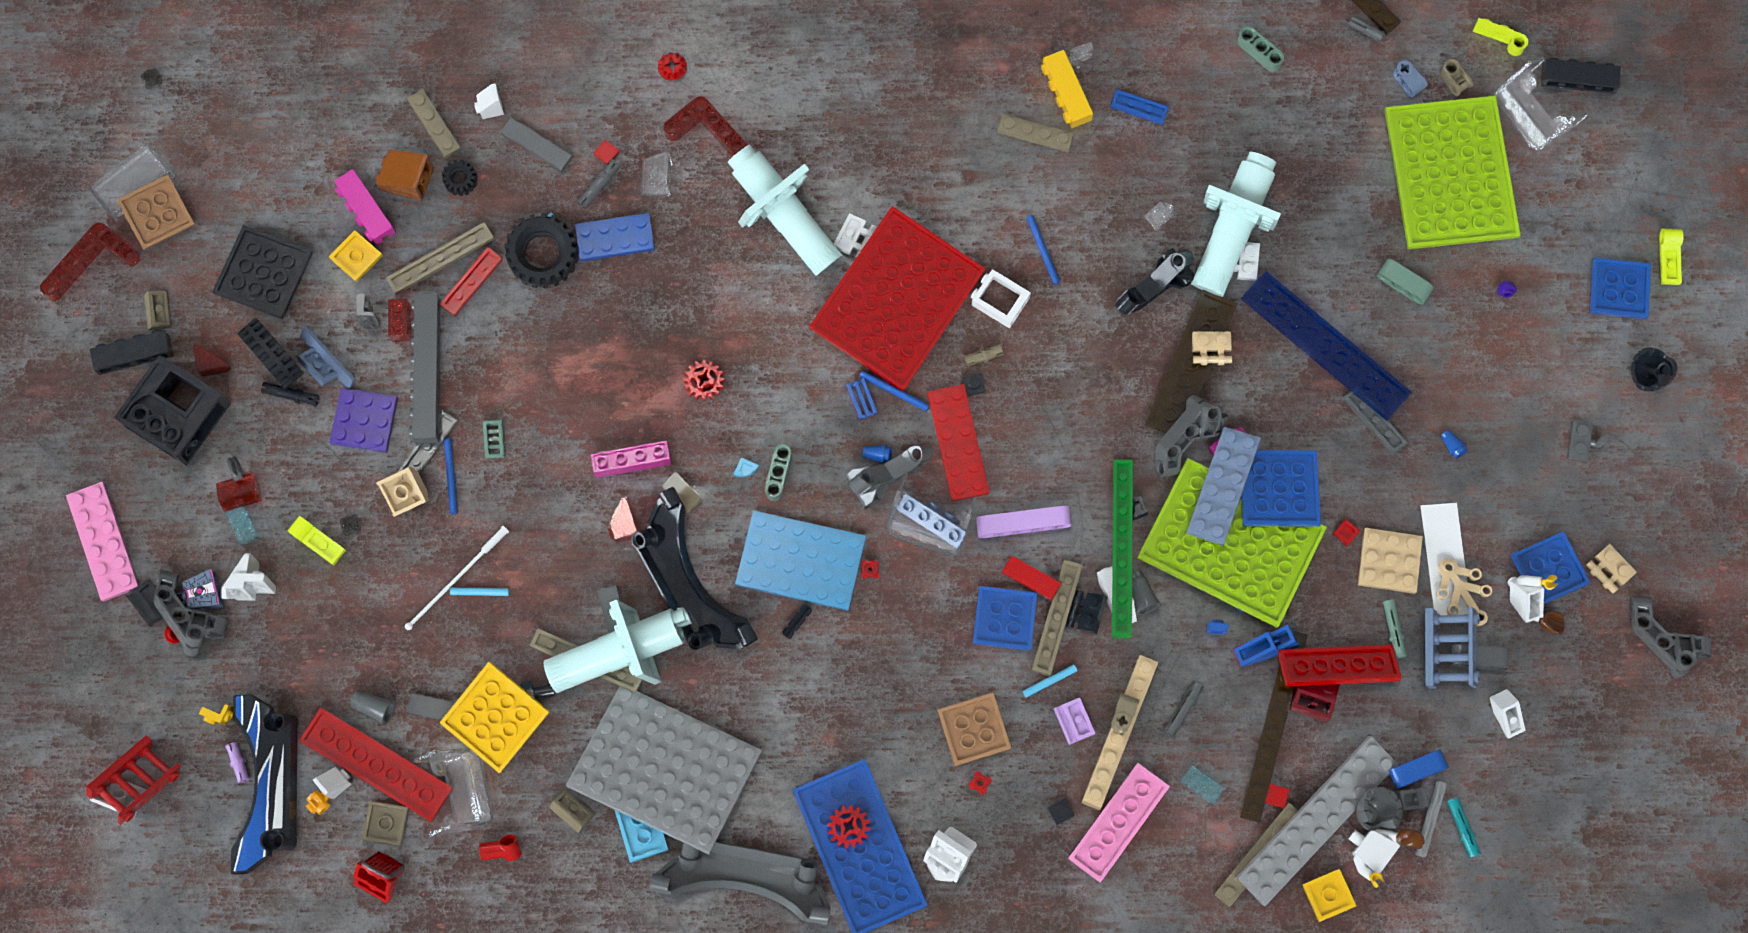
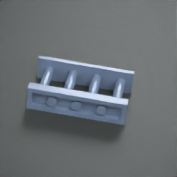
M1468 607V615L1437 614L1434 608H1425V686L1429 689H1438L1440 681H1469V685L1472 688H1477V682H1480V672L1477 671V624L1480 622V616L1473 607ZM1469 622V634L1440 635V633H1437V625H1440V623ZM1441 642H1469V653L1440 654L1438 652V645ZM1469 661V673H1440L1438 671V664L1440 662Z

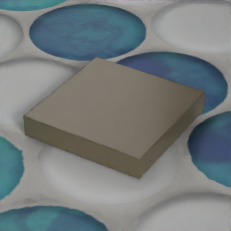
M369 801L362 840L402 847L409 808L401 805Z

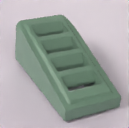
M503 419L483 420L485 459L505 457ZM488 426H498V429L488 430ZM499 433V437L488 438V434ZM489 441H499V444L489 445ZM500 448V452L489 453V449Z

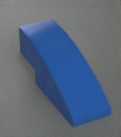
M1286 625L1272 633L1266 632L1235 648L1234 651L1241 666L1244 667L1277 656L1279 650L1293 649L1300 644L1293 629Z

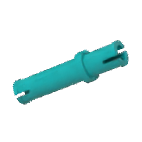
M1459 797L1447 801L1461 835L1460 841H1463L1469 858L1482 854L1474 838L1476 837L1475 832L1472 833Z

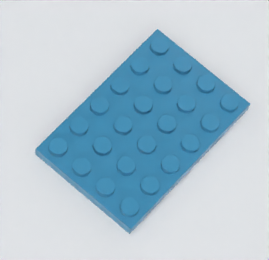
M753 510L735 586L849 611L866 536Z

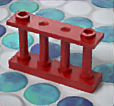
M147 735L86 786V795L91 800L96 796H101L119 812L118 824L120 826L125 821L129 822L135 816V812L167 784L175 782L180 776V765L178 763L169 768L151 751L152 740ZM141 757H146L164 775L155 781L136 764L137 760ZM126 770H131L149 788L140 794L121 777L122 773ZM111 783L118 784L134 801L128 807H125L106 790L108 785Z

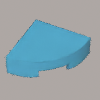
M741 457L733 475L736 477H748L757 471L759 465Z

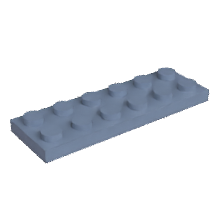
M1227 427L1223 428L1188 527L1187 535L1222 546L1225 545L1261 442L1260 437Z

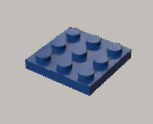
M1594 258L1592 260L1590 313L1647 319L1649 317L1651 263Z
M1564 531L1510 555L1520 576H1537L1543 579H1547L1550 575L1557 576L1553 583L1558 585L1552 590H1548L1542 585L1544 588V604L1590 584Z
M979 586L973 644L1031 651L1037 593Z

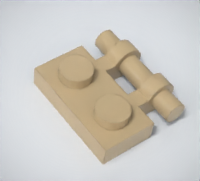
M1231 332L1192 333V351L1200 352V356H1193V363H1201V365H1207V363H1218V365L1232 363V356H1224V352H1231L1232 350ZM1207 352H1217V356H1207Z
M1611 544L1607 545L1594 557L1599 562L1598 565L1592 560L1586 564L1591 570L1590 573L1596 576L1603 583L1602 586L1605 589L1608 588L1612 594L1619 589L1614 584L1615 581L1622 586L1637 573ZM1603 568L1611 575L1610 578L1601 571Z

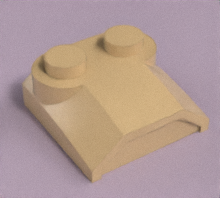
M412 466L376 482L393 513V517L429 500L428 491L419 473Z

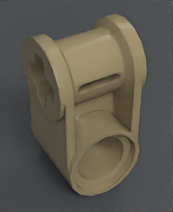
M1448 59L1441 67L1440 76L1453 95L1459 96L1463 90L1473 87L1471 77L1457 60ZM1446 67L1452 68L1454 72H1449Z
M1123 693L1120 694L1112 720V729L1115 732L1121 734L1128 730L1140 699ZM1120 719L1124 720L1122 727L1119 726Z

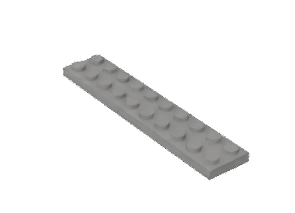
M1368 736L1236 878L1263 906H1266L1356 810L1360 798L1370 789L1377 787L1390 774L1389 770L1395 768L1398 764L1372 736Z

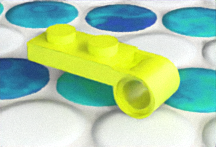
M1478 18L1472 31L1508 44L1507 50L1513 56L1521 55L1528 45V38L1524 34L1516 32L1506 25L1492 23L1489 19ZM1514 43H1519L1521 47H1517Z
M1662 228L1659 237L1661 285H1680L1682 283L1681 245L1683 243V230Z
M301 516L288 529L291 535L333 566L346 551Z

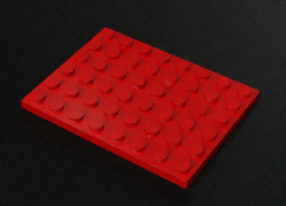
M891 206L812 321L809 329L895 387L904 391L986 268Z

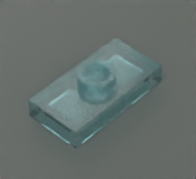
M243 503L225 511L241 546L259 538Z
M1194 766L1189 768L1180 781L1212 805L1224 790V787Z

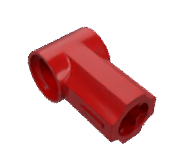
M513 834L505 835L499 841L484 842L479 845L481 860L505 858L507 861H514L522 855L518 840Z

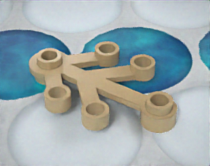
M1443 559L1438 565V571L1442 578L1439 590L1436 592L1437 598L1440 600L1448 598L1449 591L1447 587L1449 580H1451L1454 588L1450 606L1447 608V614H1459L1460 608L1458 604L1461 595L1468 607H1473L1476 612L1483 616V620L1477 626L1484 625L1488 620V616L1485 611L1479 610L1469 592L1480 594L1482 597H1489L1492 594L1491 586H1479L1461 581L1458 575L1467 576L1471 580L1477 581L1481 578L1482 572L1477 568L1470 570L1458 567L1453 559ZM1447 564L1451 566V571L1446 570L1445 566ZM1473 571L1478 573V578L1473 577ZM1483 588H1487L1489 594H1484ZM1440 591H1444L1446 596H1440ZM1451 607H1454L1456 609L1455 614L1451 613Z

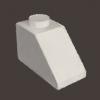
M491 84L476 95L475 109L477 114H481L482 119L504 115L501 97L496 84Z
M1507 689L1490 697L1493 713L1508 739L1526 731L1519 701Z
M336 767L313 779L324 795L333 800L351 785L348 780L350 778L349 774L344 769L339 770Z

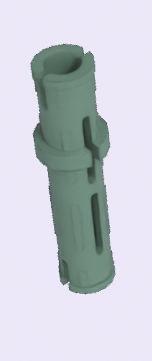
M1395 599L1383 601L1391 636L1389 641L1393 645L1396 659L1407 657L1404 645L1405 636L1402 635Z

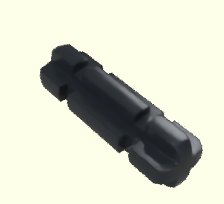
M804 604L800 612H797L789 622V626L782 631V634L786 638L791 639L794 631L800 628L806 620L805 617L811 614L812 609Z

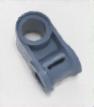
M1403 60L1394 69V79L1409 97H1414L1428 86L1426 79L1415 69L1411 62Z

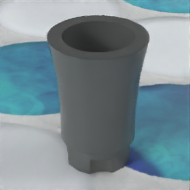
M1137 571L1132 573V598L1136 615H1144L1159 608L1161 603L1152 591L1143 572Z
M358 689L351 697L350 706L375 719L382 725H386L394 714L396 700Z

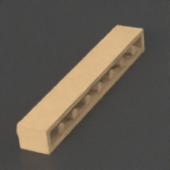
M1142 655L1139 656L1124 693L1140 699L1135 715L1125 733L1115 732L1111 725L1081 801L1082 804L1097 810L1101 809L1158 665L1157 661ZM1120 719L1119 726L1122 727L1124 720Z

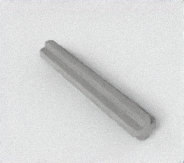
M1442 781L1435 782L1429 803L1430 806L1428 807L1421 831L1425 843L1421 849H1416L1415 855L1419 857L1427 856L1447 786Z

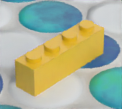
M1062 50L1044 57L1041 69L1043 74L1047 75L1050 80L1048 81L1049 87L1052 92L1055 91L1057 96L1056 102L1058 107H1062L1064 111L1063 118L1066 124L1069 123L1072 129L1092 121L1093 112L1065 51Z

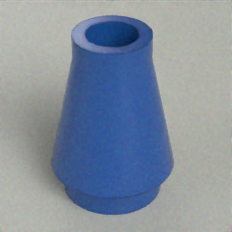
M1447 430L1441 435L1450 455L1454 456L1455 459L1460 458L1468 451L1467 444L1453 434L1451 430Z
M887 445L864 446L863 458H869L883 464L891 460L892 448L887 447Z

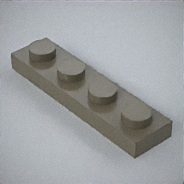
M422 89L407 98L444 158L447 159L461 150L460 146L424 90Z
M1002 114L997 130L999 134L1068 153L1074 133L1006 114Z

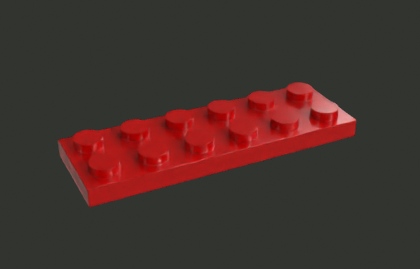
M965 385L928 391V401L951 501L955 502L988 495V484Z
M1393 645L1282 649L1278 652L1286 687L1396 682L1402 678Z

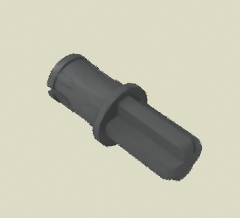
M1352 16L1348 23L1353 28L1361 31L1362 35H1367L1377 42H1380L1385 33L1371 25V22L1367 23L1356 16Z

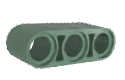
M1251 26L1241 28L1237 38L1238 45L1268 71H1278L1284 60L1283 53ZM1244 35H1247V36H1249L1251 39H1245V38H1243V36H1244ZM1257 47H1262L1264 51H1259ZM1270 59H1276L1278 63H1273Z
M1387 259L1377 274L1381 281L1418 304L1423 305L1434 289L1428 281L1392 259Z
M786 444L778 445L773 453L765 484V494L770 501H778L783 495L792 460L791 449ZM781 451H786L788 456L780 458L778 454ZM776 469H781L784 471V473L781 476H775L773 474V472ZM772 487L779 489L775 495L770 494L768 491Z

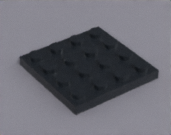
M243 225L212 292L217 296L283 320L313 251Z

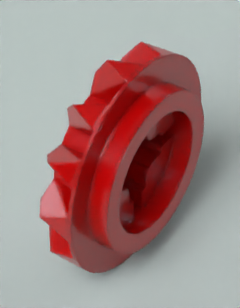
M669 52L666 55H662V58L658 61V72L666 80H678L686 73V60L678 53ZM671 60L676 65L674 66V72H672L670 67H667L670 65Z

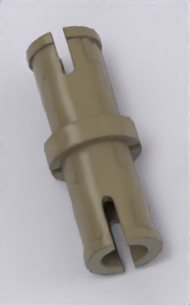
M998 344L986 349L981 348L979 349L980 351L964 355L967 367H970L977 363H986L988 360L1003 356L1004 354L1001 345Z

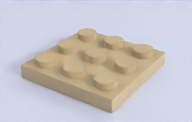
M1364 528L1357 585L1416 594L1423 536Z

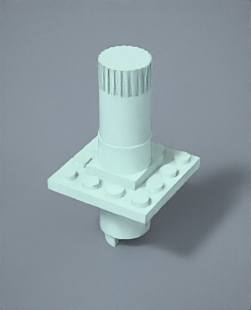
M750 144L728 161L734 170L732 172L733 176L755 202L745 210L738 221L742 228L746 225L748 227L752 226L759 216L763 219L767 217L815 276L842 256L795 195L797 189L808 177L806 174L809 169L805 164L783 180L760 151L756 153Z
M1249 152L1246 161L1241 162L1229 192L1209 185L1204 203L1207 204V208L1215 211L1218 208L1220 212L1210 241L1191 283L1193 286L1223 297L1255 224L1259 225V229L1267 232L1274 230L1281 213L1262 206L1275 176L1273 169L1276 162L1273 159L1256 152Z
M619 600L609 602L611 606L609 609L610 615L617 623L614 626L615 631L544 660V669L551 687L556 693H559L629 666L631 674L635 675V677L654 685L662 682L653 656L685 643L682 627L692 624L687 611L684 608H677L676 611L668 609L640 621L636 609Z

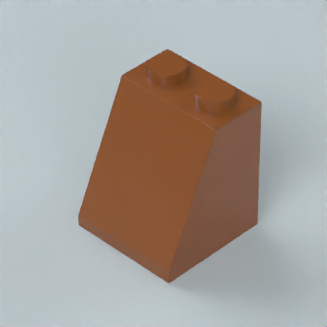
M388 150L387 155H384L382 159L381 172L377 173L375 182L381 191L422 202L434 167L426 154Z

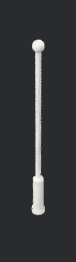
M502 526L481 548V552L411 622L405 624V628L411 630L413 624L484 553H488L509 531Z

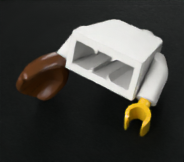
M1521 575L1518 578L1511 577L1507 582L1510 587V602L1526 623L1530 621L1539 622L1540 626L1551 634L1558 635L1563 633L1565 629L1563 614L1553 610L1543 612L1544 588L1542 585L1546 589L1552 590L1558 585L1553 583L1557 576L1550 575L1547 579L1529 575Z
M1384 829L1370 830L1365 836L1354 830L1348 838L1357 845L1352 854L1358 872L1371 881L1375 888L1379 887L1375 882L1377 879L1384 882L1380 873L1400 847L1399 844L1421 849L1425 843L1423 835L1419 831L1404 829L1398 833Z

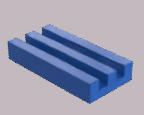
M862 378L860 381L846 384L859 420L876 415L877 410L865 379ZM860 385L863 386L864 392L872 409L871 412H869L864 397L859 387ZM854 387L865 411L863 415L852 390Z

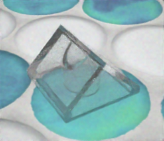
M669 151L643 159L641 195L670 196L672 159Z

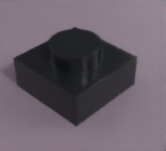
M981 373L962 377L967 397L986 392Z
M1141 496L1133 499V521L1148 515Z
M1066 799L1047 807L1056 826L1074 817Z

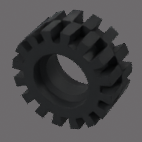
M453 160V164L449 162V167H444L445 172H442V181L448 192H452L453 195L459 194V196H463L462 193L468 195V191L472 192L474 190L473 186L476 187L477 185L476 172L469 162L466 161L464 163L463 160H460V162ZM464 172L467 178L465 182L456 184L453 182L454 174Z

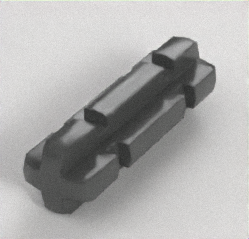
M237 457L228 458L227 463L233 480H242L244 476Z

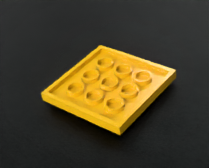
M488 662L440 721V724L493 769L501 773L550 711L492 662Z

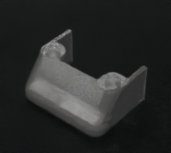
M1543 57L1526 63L1494 94L1500 110L1533 150H1541L1568 133L1588 115L1587 112H1583L1570 119L1567 116L1561 115L1552 120L1531 94V91L1537 86V78L1532 71L1544 61Z
M146 144L97 180L89 190L115 222L119 220L117 217L124 214L117 199L167 174L173 178L176 175L150 144Z
M905 473L897 489L887 524L888 534L894 538L949 557L957 556L960 553L963 542L960 548H956L898 511V506L904 494H909L917 499L912 491L904 489L908 474ZM974 497L969 511L964 509L954 511L956 518L961 521L959 527L968 531L978 500L977 497Z
M470 748L433 750L414 759V763L430 762L432 772L437 776H445L446 784L453 788L449 795L453 814L446 815L443 818V827L429 832L430 836L455 834L486 826L493 821V811L482 760Z

